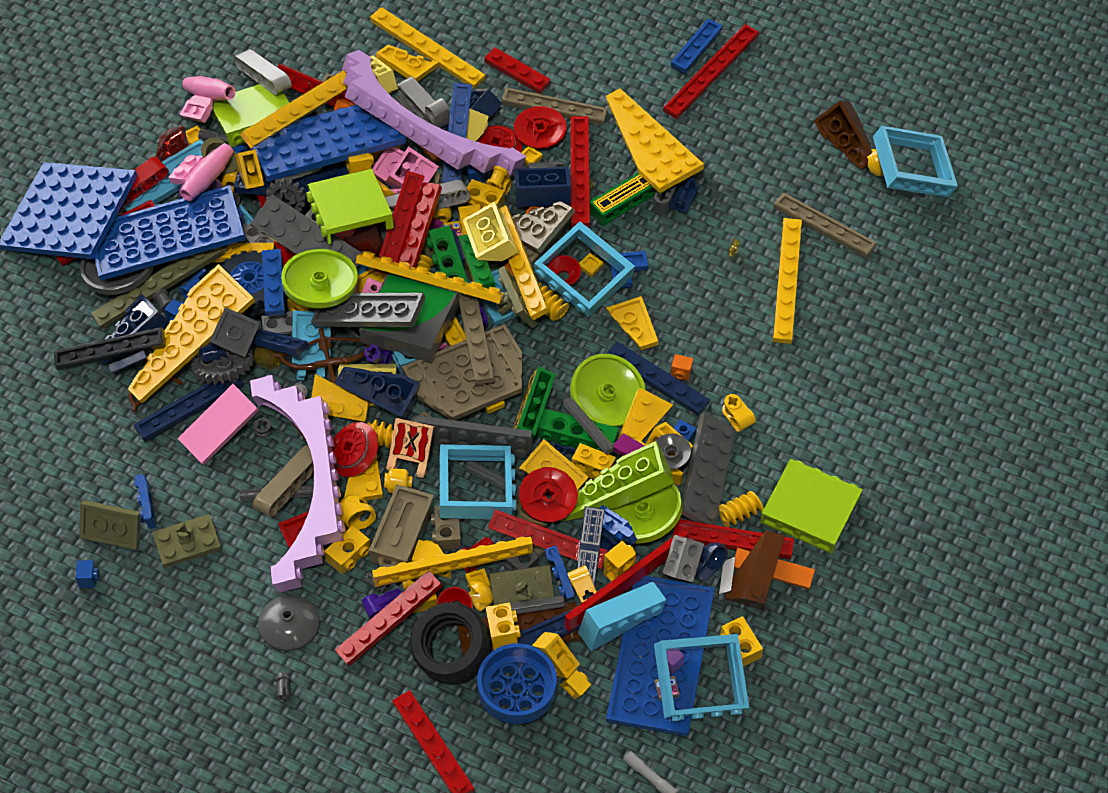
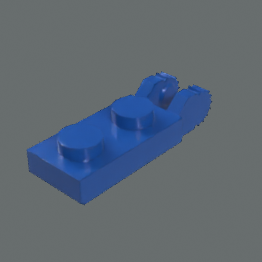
M138 474L134 478V484L139 493L137 495L139 506H142L143 510L140 511L142 523L146 522L149 529L156 528L150 485L145 475Z

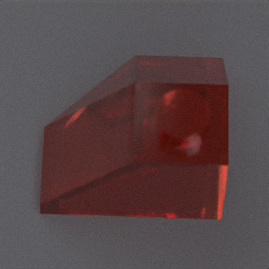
M175 126L160 135L156 157L161 162L188 147L184 126Z
M376 224L355 229L356 231L351 237L342 239L361 252L367 251L378 254L383 246V241Z

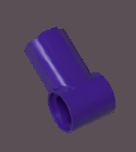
M372 344L370 347L365 348L364 355L369 363L390 364L392 358L391 351Z
M396 588L381 595L370 594L363 598L362 604L369 619H372L402 593L401 590Z

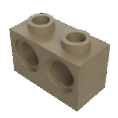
M434 506L435 514H431V525L436 526V531H432V542L437 543L441 550L461 549L459 518L442 520L440 518V506Z

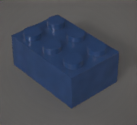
M569 167L514 169L516 207H546L559 201L566 205H571Z

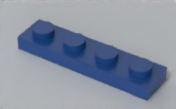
M708 18L671 61V67L686 74L719 35L723 26Z
M281 249L262 250L265 315H285L284 292L281 280Z

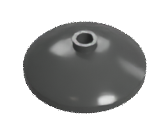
M296 595L280 596L270 601L263 608L259 616L258 628L262 639L270 647L280 651H295L305 647L315 638L319 629V615L314 605L303 597Z

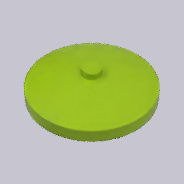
M312 249L292 257L282 270L281 280L285 294L297 304L310 308H328L341 304L351 297L357 287L358 274L354 263L345 255L328 249Z
M597 354L587 358L577 367L570 382L571 397L592 421L617 428L623 426L637 390L639 388L645 390L644 381L638 370L624 358L612 354Z
M671 484L641 499L611 509V511L627 520L630 526H632V531L637 538L634 543H646L661 538L675 527L682 515L683 501L675 484Z

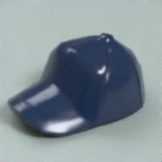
M712 542L703 547L700 557L702 564L695 574L698 579L707 580L722 567L728 556L725 544Z

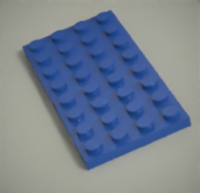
M355 104L298 120L251 150L256 149L260 168L269 182L348 160V157L373 153L405 144L406 137Z
M228 185L203 192L191 201L182 198L115 217L94 257L100 281L246 240L231 186Z
M645 576L633 585L632 590L654 582L666 598L663 611L659 615L653 616L623 633L606 722L688 737L691 716L684 717L685 720L672 721V718L664 719L662 701L658 699L654 680L659 679L654 644L663 640L706 637L715 588ZM704 648L679 650L684 655V663L672 675L670 674V677L675 676L680 694L679 698L673 699L675 710L692 709L694 707Z

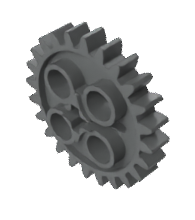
M251 348L248 349L245 358L222 349L226 352L225 357L220 354L221 359L215 361L214 359L203 362L201 359L202 355L196 354V358L192 359L193 363H191L193 374L197 380L200 379L201 382L206 381L207 384L213 381L214 385L218 381L224 384L225 380L232 382V378L239 379V374L245 375V371L250 370L249 366H253L252 361H254Z

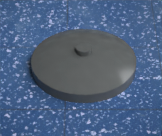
M82 258L80 264V273L87 287L97 293L106 295L121 294L135 289L148 279L154 269V266L100 281L95 258Z

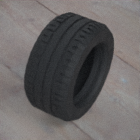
M445 602V604H437L427 609L417 619L411 632L410 650L417 665L431 679L443 684H461V682L469 681L475 675H478L483 660L491 653V634L481 617L470 607L461 603ZM450 624H461L469 628L471 643L467 653L462 658L451 663H441L433 659L431 652L432 640L440 629Z

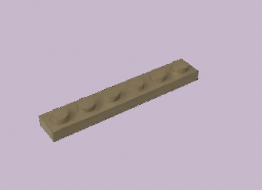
M458 292L459 307L475 385L494 382L478 298Z

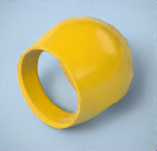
M348 495L340 501L343 509V514L340 515L341 520H343L344 525L348 528L353 525L358 530L365 529L375 521V510L372 506L368 505L363 497ZM365 511H369V518L365 521H360L359 518Z

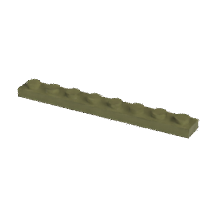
M225 245L179 258L150 276L140 286L122 293L91 314L100 328L104 329L127 314L125 312L126 309L142 294L148 300H151L157 290L161 288L169 289L224 255L229 249Z

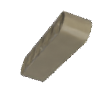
M305 445L261 490L253 501V509L273 517L314 474V464L308 445Z

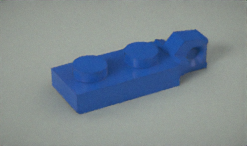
M604 505L600 507L605 509L602 530L616 540L621 541L624 539L626 542L633 544L637 538L629 522Z
M557 546L545 549L547 561L554 565L551 568L554 578H559L561 586H558L560 595L565 597L567 602L574 600L575 594Z

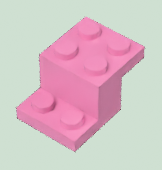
M394 146L384 150L372 170L376 178L393 189L402 188L407 171L425 176L423 182L428 183L439 166L409 146L405 152Z

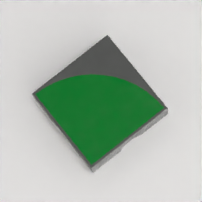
M388 272L378 293H423L426 299L414 327H360L361 343L370 346L371 344L376 345L384 350L397 351L406 356L432 363L442 343L444 332L450 326L459 307L458 292Z

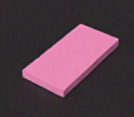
M232 384L178 439L205 465L259 409Z

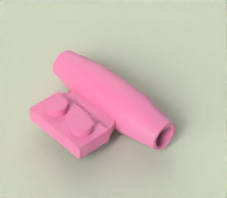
M204 76L185 78L182 83L183 89L194 96L187 100L180 116L185 119L205 123L213 109V100L233 99L236 93L235 88L219 79Z
M222 144L205 158L203 156L188 155L168 178L171 183L182 184L180 195L185 200L191 201L205 191L222 173L234 151L229 145Z

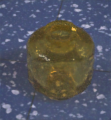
M258 346L254 351L255 363L260 367L273 370L282 363L279 358L274 357V354H282V352Z

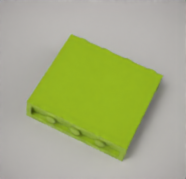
M259 84L237 91L231 100H213L211 115L213 119L216 118L227 136L229 146L232 148L246 143L240 136L242 131L284 107L289 101L283 91L274 95Z
M372 169L308 184L309 192H306L308 203H311L312 212L316 214L317 225H321L322 237H326L329 244H331L330 234L379 222L384 223L386 230L394 228L392 212Z
M790 458L762 511L760 523L833 554L844 527L857 502L861 499L863 489L855 484L844 482L836 476L823 473L820 469L809 467L801 461H795Z

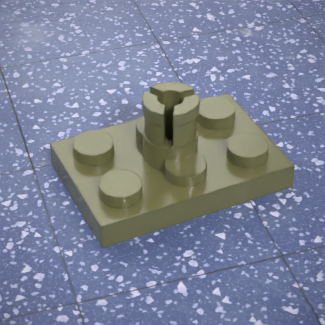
M505 266L499 268V281L507 290L503 301L500 304L495 303L496 307L500 308L498 309L499 312L503 315L512 309L514 314L519 316L524 324L527 323L531 328L538 325V322L530 317L515 276Z
M83 500L80 504L79 538L137 550L139 547L141 512Z
M210 514L152 532L163 568L221 550Z
M550 565L489 573L493 605L554 597Z

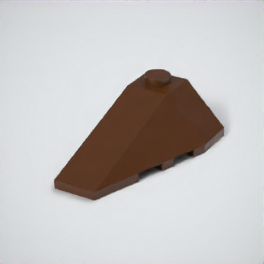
M840 100L816 118L814 123L825 139L834 144L833 146L842 151L857 167L864 169L868 166L867 157L872 153V148L850 102Z
M767 530L763 533L734 574L731 591L726 593L725 600L764 611L785 535Z

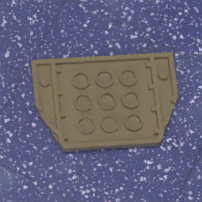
M503 324L485 332L494 382L475 385L467 342L465 340L438 351L432 363L419 359L402 366L405 376L420 383L417 398L448 419L457 420L521 393L522 351L507 326Z

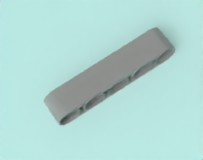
M249 49L234 56V62L240 71L274 95L291 88L292 85L288 75L253 50Z

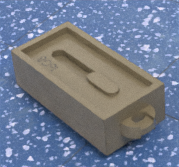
M396 485L369 548L370 562L379 564V567H391L402 562H412L417 542L422 540L434 510V495Z

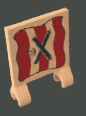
M396 418L386 469H396L398 458L418 462L417 476L423 478L427 474L434 426Z

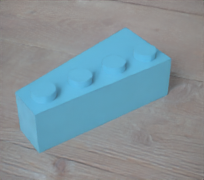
M654 582L648 583L587 609L578 634L590 651H593L649 618L659 615L663 611L666 598Z

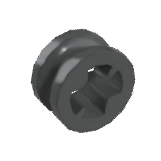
M266 418L257 419L254 422L255 434L259 437L270 435L272 432L270 421ZM263 425V427L266 426V429L262 430L259 427Z

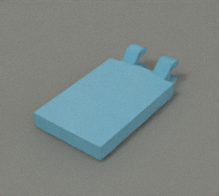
M292 312V337L311 342L320 338L319 328L323 329L325 337H331V327H314L311 320L315 312ZM317 342L308 346L300 355L292 356L291 363L296 365L309 364L315 361L326 360L324 351L319 349ZM328 367L315 368L314 370H316V374L324 378L325 368ZM297 370V380L304 381L306 370Z

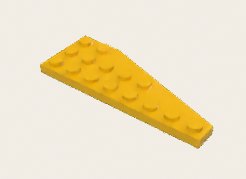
M618 89L606 95V102L612 115L615 117L616 124L619 126L627 149L630 151L632 160L637 166L638 173L659 193L704 169V164L623 90Z
M219 264L190 289L185 303L180 305L178 314L174 320L170 321L164 331L165 347L157 348L152 354L150 353L146 365L142 370H139L128 390L141 403L146 401L198 354L201 347L209 344L225 307L242 314L255 302V299Z

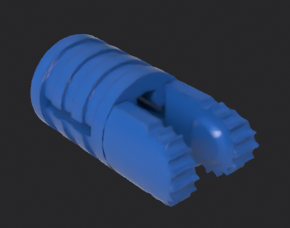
M205 268L201 269L191 280L180 287V292L186 299L190 289L200 281V277L205 275L207 271Z

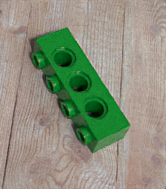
M450 225L429 230L426 243L427 247L432 249L431 259L433 265H437V272L445 273L446 277L452 279L453 277L463 278L464 282L468 283ZM445 246L447 250L440 251L438 247ZM450 263L452 267L445 268L443 264Z
M544 408L537 429L538 438L576 448L581 443L602 451L573 416ZM594 422L614 445L618 439L619 428Z

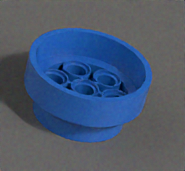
M515 643L501 646L488 654L479 668L477 676L479 699L485 710L500 721L511 724H523L534 721L550 709L556 697L557 675L555 667L544 652L531 645ZM506 673L514 674L510 677L505 676ZM526 675H533L534 677L531 678V679H528V678H526L525 676H526ZM500 688L501 691L494 692L492 691V689ZM514 690L522 691L519 694L513 693ZM541 692L542 695L536 696L533 693ZM503 705L509 706L508 709H502L500 707ZM528 707L530 710L522 711L521 708Z

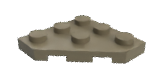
M559 201L553 203L551 207L536 208L530 210L528 214L522 216L517 214L512 217L522 243L541 253L575 211L572 207Z

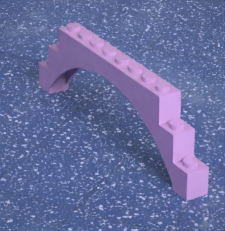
M360 50L347 54L342 70L347 72L343 82L348 86L345 97L454 168L460 169L470 164L479 171L486 173L496 165L506 169L511 177L515 175L514 169L523 167L527 156L513 147L509 149L472 141L445 131L416 116L392 98L380 85L371 68L373 58Z
M273 375L250 381L252 398L258 406L264 405L276 410L298 427L306 438L314 464L313 498L304 526L288 552L276 565L270 566L272 584L280 593L302 587L301 579L304 578L302 569L323 563V545L344 540L343 532H345V525L340 516L343 514V509L338 500L341 497V493L336 485L339 477L337 470L334 469L336 456L332 452L334 440L332 435H330L332 424L327 415L330 413L329 405L323 401L321 396L305 399L304 393L300 392L297 386L282 389L280 382H276Z

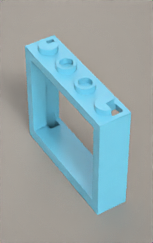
M881 126L873 136L887 188L949 197L958 187L942 136ZM890 144L929 150L938 178L899 172Z
M578 222L534 263V273L538 275V279H543L553 291L560 293L566 302L572 303L578 312L581 311L588 318L634 275L635 266L582 222ZM576 238L580 239L620 272L590 301L585 299L546 266Z
M440 444V518L491 519L495 509L512 515V510H516V500L512 499V496H515L516 486L512 484V481H515V469H511V466H514L515 455L511 454V446ZM448 460L504 461L506 502L448 501Z
M738 634L663 640L654 644L664 719L672 718V721L685 720L684 717L691 716L692 720L704 718V715L711 714V718L721 717L723 713L730 712V716L742 714L743 710L749 708ZM726 646L735 704L675 710L666 652Z

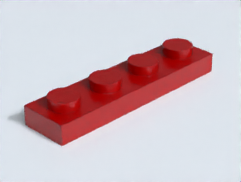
M496 47L484 57L485 63L539 94L550 84V78Z

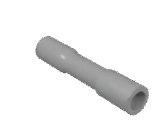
M629 751L625 755L623 761L651 782L660 793L679 792L650 769L635 753Z

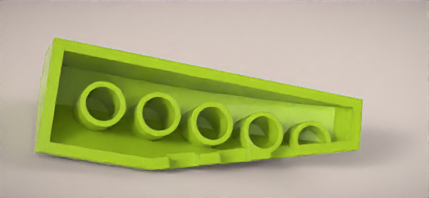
M657 441L622 456L616 460L617 464L610 469L605 468L601 471L602 474L595 480L590 479L587 481L586 485L578 491L577 503L573 512L560 521L582 518L585 506L600 508L604 505L611 510L674 484L671 469Z

